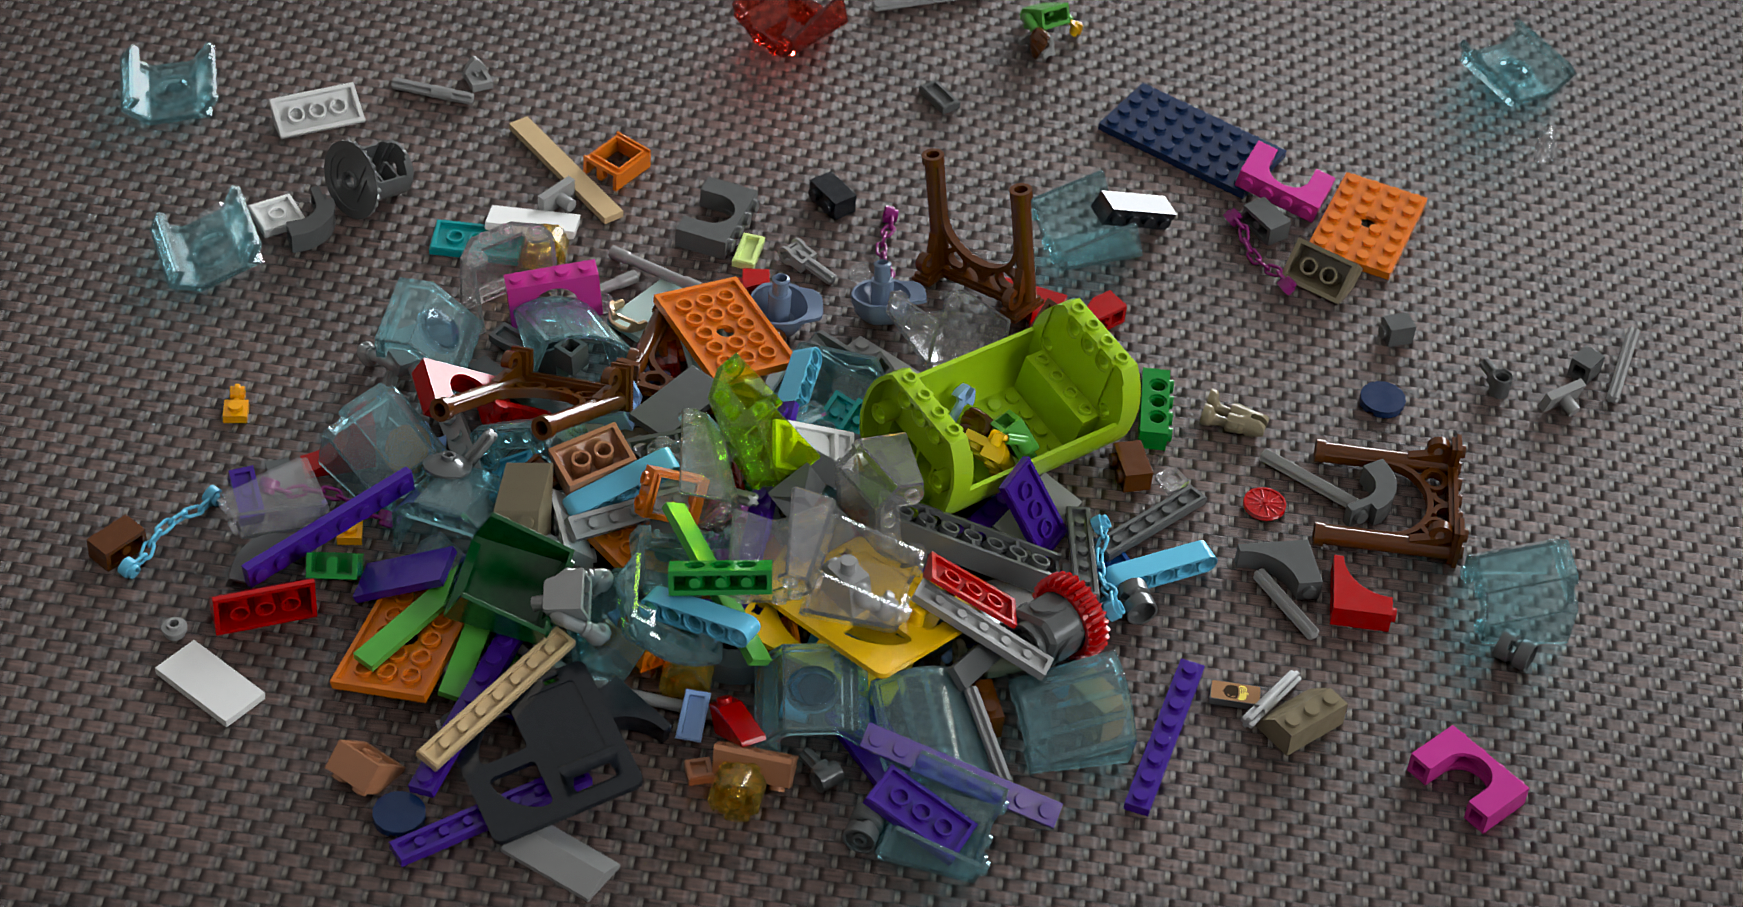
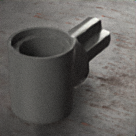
M1484 358L1479 363V366L1487 376L1486 382L1489 385V394L1497 399L1506 398L1509 395L1513 374L1507 369L1497 368L1489 358Z
M804 748L799 754V759L811 770L809 774L810 781L817 792L823 793L844 781V772L836 761L821 760L809 748Z

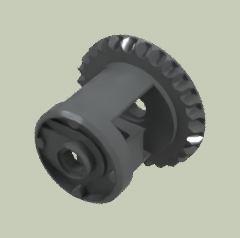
M341 140L332 144L327 151L324 162V175L331 198L334 199L336 206L350 218L364 219L375 212V208L379 205L378 201L403 194L410 189L413 182V165L407 151L394 140H386L365 147L351 140ZM393 162L396 165L397 171L394 169Z

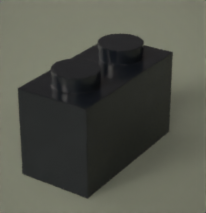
M832 171L810 179L808 191L810 199L833 220L855 212L857 195Z

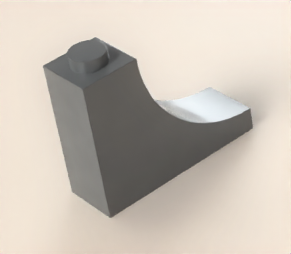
M1308 539L1238 544L1234 560L1236 568L1265 569L1268 574L1276 577L1289 588L1295 600L1319 598L1323 580Z

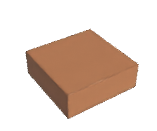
M710 757L684 760V769L689 786L715 782Z

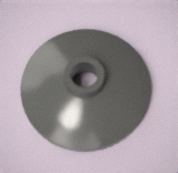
M443 451L442 453L427 456L423 460V469L431 476L453 480L468 476L472 472V463L467 458L452 451Z

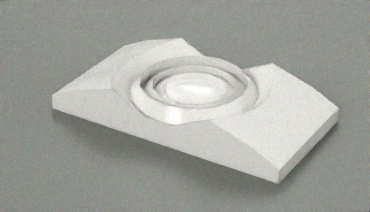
M776 417L771 419L773 468L786 473H794L798 470L797 467L786 462L785 458L795 441L799 439L855 471L854 432Z

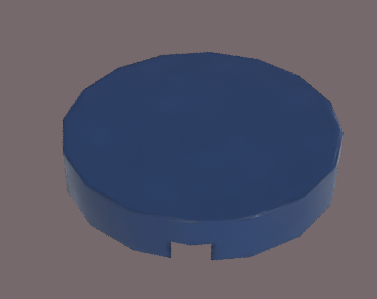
M1375 381L1363 386L1359 401L1367 413L1370 411L1374 413L1373 416L1378 418H1392L1398 416L1405 408L1406 397L1403 391L1396 385L1384 381Z
M394 791L383 795L376 801L372 811V820L376 830L388 837L393 835L399 838L423 827L424 820L426 819V807L422 799L406 791Z

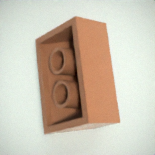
M616 422L548 449L551 461L554 463L556 476L560 481L559 484L566 496L637 460Z
M719 741L714 744L712 773L719 774L718 779L733 782L734 778L743 779L745 785L759 787V784L763 783L770 785V790L785 792V788L790 789L793 785L798 756L752 746L740 747L732 742Z

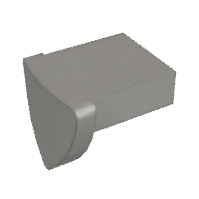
M472 56L464 67L463 79L467 81L472 92L492 89L493 81L485 65L479 58Z

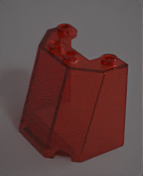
M735 0L732 3L734 17L747 31L752 40L757 45L767 48L773 55L776 54L783 59L796 55L848 22L844 0H831L825 7L814 0Z

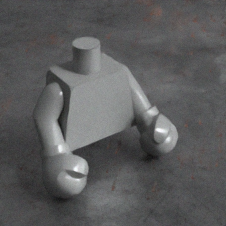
M417 324L379 337L377 348L370 341L362 342L357 347V356L361 363L366 366L372 367L379 364L387 370L393 371L397 377L410 374L412 378L411 373L423 358L431 359L433 357L435 340L432 338L429 327L424 324Z
M844 554L839 558L833 557L822 565L824 577L821 588L852 618L866 609H870L872 613L885 620L895 616L899 603L895 599L894 593L886 590L883 596L873 597L870 576L859 565L858 559L855 556Z
M583 567L578 569L565 568L556 576L544 581L543 595L531 597L532 609L534 612L543 610L546 616L551 618L550 621L552 623L579 633L581 637H584L593 646H601L609 640L611 630L606 623L595 624L590 622L592 594L598 595L601 592H606L614 582L613 574L604 568H588L586 570Z

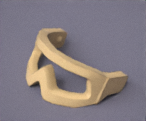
M623 299L610 301L608 321L613 328L626 333L645 329L648 323L646 320L636 322L620 313H615L616 310L624 307L625 301ZM621 319L631 324L629 327H625L616 323L615 320Z

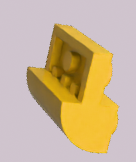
M969 428L967 429L965 434L968 437L973 456L984 462L983 465L988 468V473L991 476L1015 466L1014 457L1004 441L1001 442L999 447H996L987 441L988 437Z

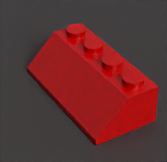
M314 578L209 597L210 612L216 636L318 617Z

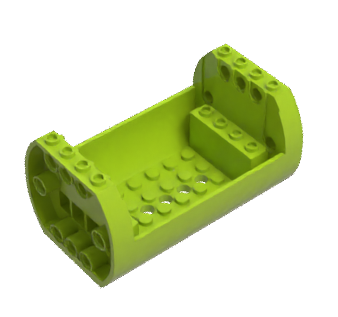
M1073 298L1044 310L1037 317L1032 327L916 374L911 368H901L877 378L867 389L860 411L859 429L863 455L877 473L884 477V481L895 494L942 510L944 513L953 514L1000 493V485L1014 468L1012 467L991 476L988 473V468L983 465L984 462L973 456L968 437L963 432V427L960 426L961 417L966 410L976 407L988 414L993 421L1009 409L1021 417L1040 447L1035 451L1037 457L1031 460L1038 474L1041 475L1116 442L1128 433L1135 421L1140 405L1141 382L1138 364L1080 298ZM965 383L975 388V401L973 406L969 404L964 406L957 422H955L949 415L956 403V397L951 394L960 384ZM1014 457L1015 466H1016V464L1019 462V460ZM910 507L914 512L913 517H917L919 514L918 510ZM932 515L936 520H940L938 516Z

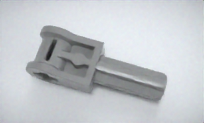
M794 238L791 244L782 246L778 250L780 260L784 264L792 266L800 273L807 269L829 285H832L837 278L833 272L816 261L817 253L809 248L800 238Z

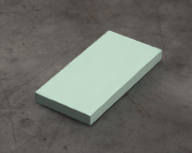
M660 279L615 313H620L636 322L642 320L648 322L652 315L654 295L681 289V287ZM621 319L615 320L616 323L625 327H629L631 324ZM644 329L633 333L619 332L638 343Z

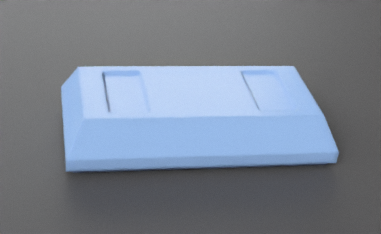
M691 689L685 690L675 736L676 739L701 743L711 693Z

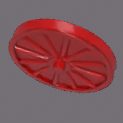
M1257 487L1245 494L1243 507L1255 519L1273 521L1279 519L1285 513L1286 500L1274 489Z

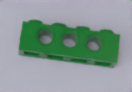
M1143 367L1140 381L1141 397L1138 418V440H1141L1145 449L1165 451L1167 441L1171 442L1173 428H1170L1169 425L1172 426L1173 412L1169 411V409L1172 410L1174 396L1170 394H1173L1174 380H1170V370Z
M772 560L669 561V596L772 595L773 563Z

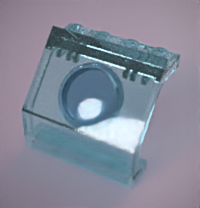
M399 277L375 337L376 357L386 358L389 348L406 350L420 361L423 358L467 369L469 362L472 360L475 346L478 344L479 335L484 323L435 282Z
M782 644L768 652L772 661L767 666H755V721L766 736V740L755 743L756 747L781 752L780 740L787 736L830 734L840 735L859 746L869 723L868 672L828 644Z

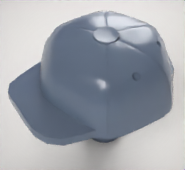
M880 259L873 263L874 276L871 280H864L857 284L850 296L857 316L873 325L899 323L906 317L913 305L927 302L924 287L915 281L894 279L891 276L892 263L885 259Z
M777 273L772 276V282L759 285L751 293V297L774 328L781 329L786 334V337H790L798 332L805 323L816 322L822 319L823 300L817 291L789 283L790 277L788 275Z

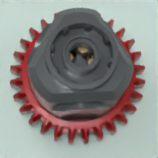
M1056 571L1037 583V586L1034 587L1035 592L1032 594L1034 600L1016 610L1017 627L1010 630L1015 635L1053 657L1054 660L1051 666L1067 657L1071 660L1086 661L1104 650L1110 639L1108 634L1110 628L1107 626L1109 620L1105 618L1107 612L1102 610V603L1098 602L1097 595L1091 592L1092 587H1087L1085 580L1079 581L1077 575L1073 576L1071 572L1066 573L1065 571Z

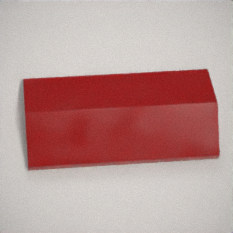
M931 551L922 575L923 578L1013 629L1017 627L1016 601L1013 597Z

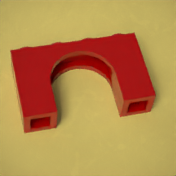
M423 358L411 373L423 415L432 417L429 409L432 400L442 396H452V390L461 393L491 383V380L495 377L494 375ZM509 398V399H501V400H503V401L511 402V401H510V398ZM494 402L477 407L485 431L495 428L485 422L488 414L493 411L492 406Z

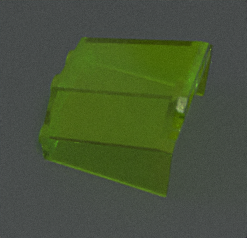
M737 352L717 368L708 400L730 455L753 490L766 486L776 487L808 462L811 466L821 457L777 410L783 404L782 400Z

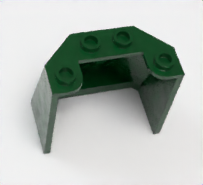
M491 512L475 531L466 555L462 556L443 605V608L446 609L444 617L537 645L543 637L547 638L553 624L550 623L551 618L546 616L543 610L533 611L531 597L543 595L544 581L546 579L556 576L565 568H573L575 560H572L575 550L497 513Z

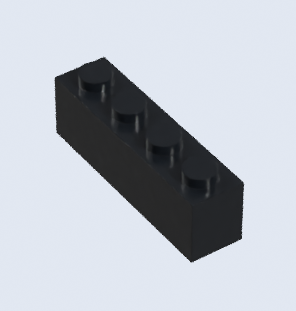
M1102 190L1090 205L1101 224L1109 226L1166 230L1177 215L1166 197L1158 195Z

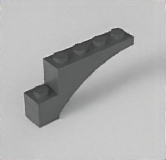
M504 322L489 334V341L504 351L511 350L513 345L534 348V370L539 373L563 377L568 375L575 376L589 364L588 344L571 333L562 339H545L527 334Z

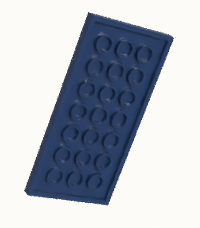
M1145 83L1137 87L1098 124V130L1241 199H1244L1250 192L1236 186L1235 182L1257 142L1261 141L1278 150L1269 168L1270 172L1286 157L1287 150L1265 141Z

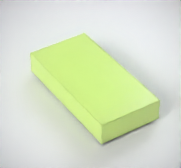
M743 233L732 259V267L754 269L765 244V237Z

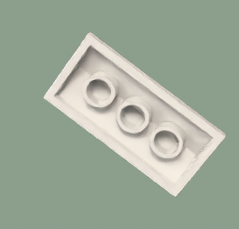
M353 82L269 99L274 126L281 139L365 122Z

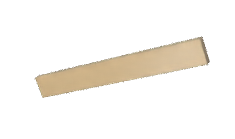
M528 116L509 123V130L560 180L567 176L575 179V195L604 224L623 217V210Z
M556 626L547 638L541 639L537 645L531 648L419 748L416 756L436 772L575 647L576 641Z

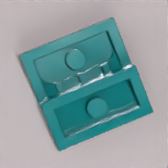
M836 390L813 422V425L860 434L859 419L863 400L858 397L854 401Z

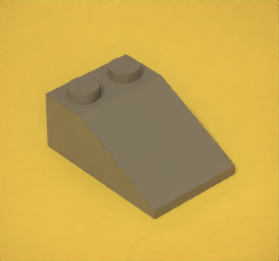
M506 463L494 513L546 537L548 534H551L554 463Z

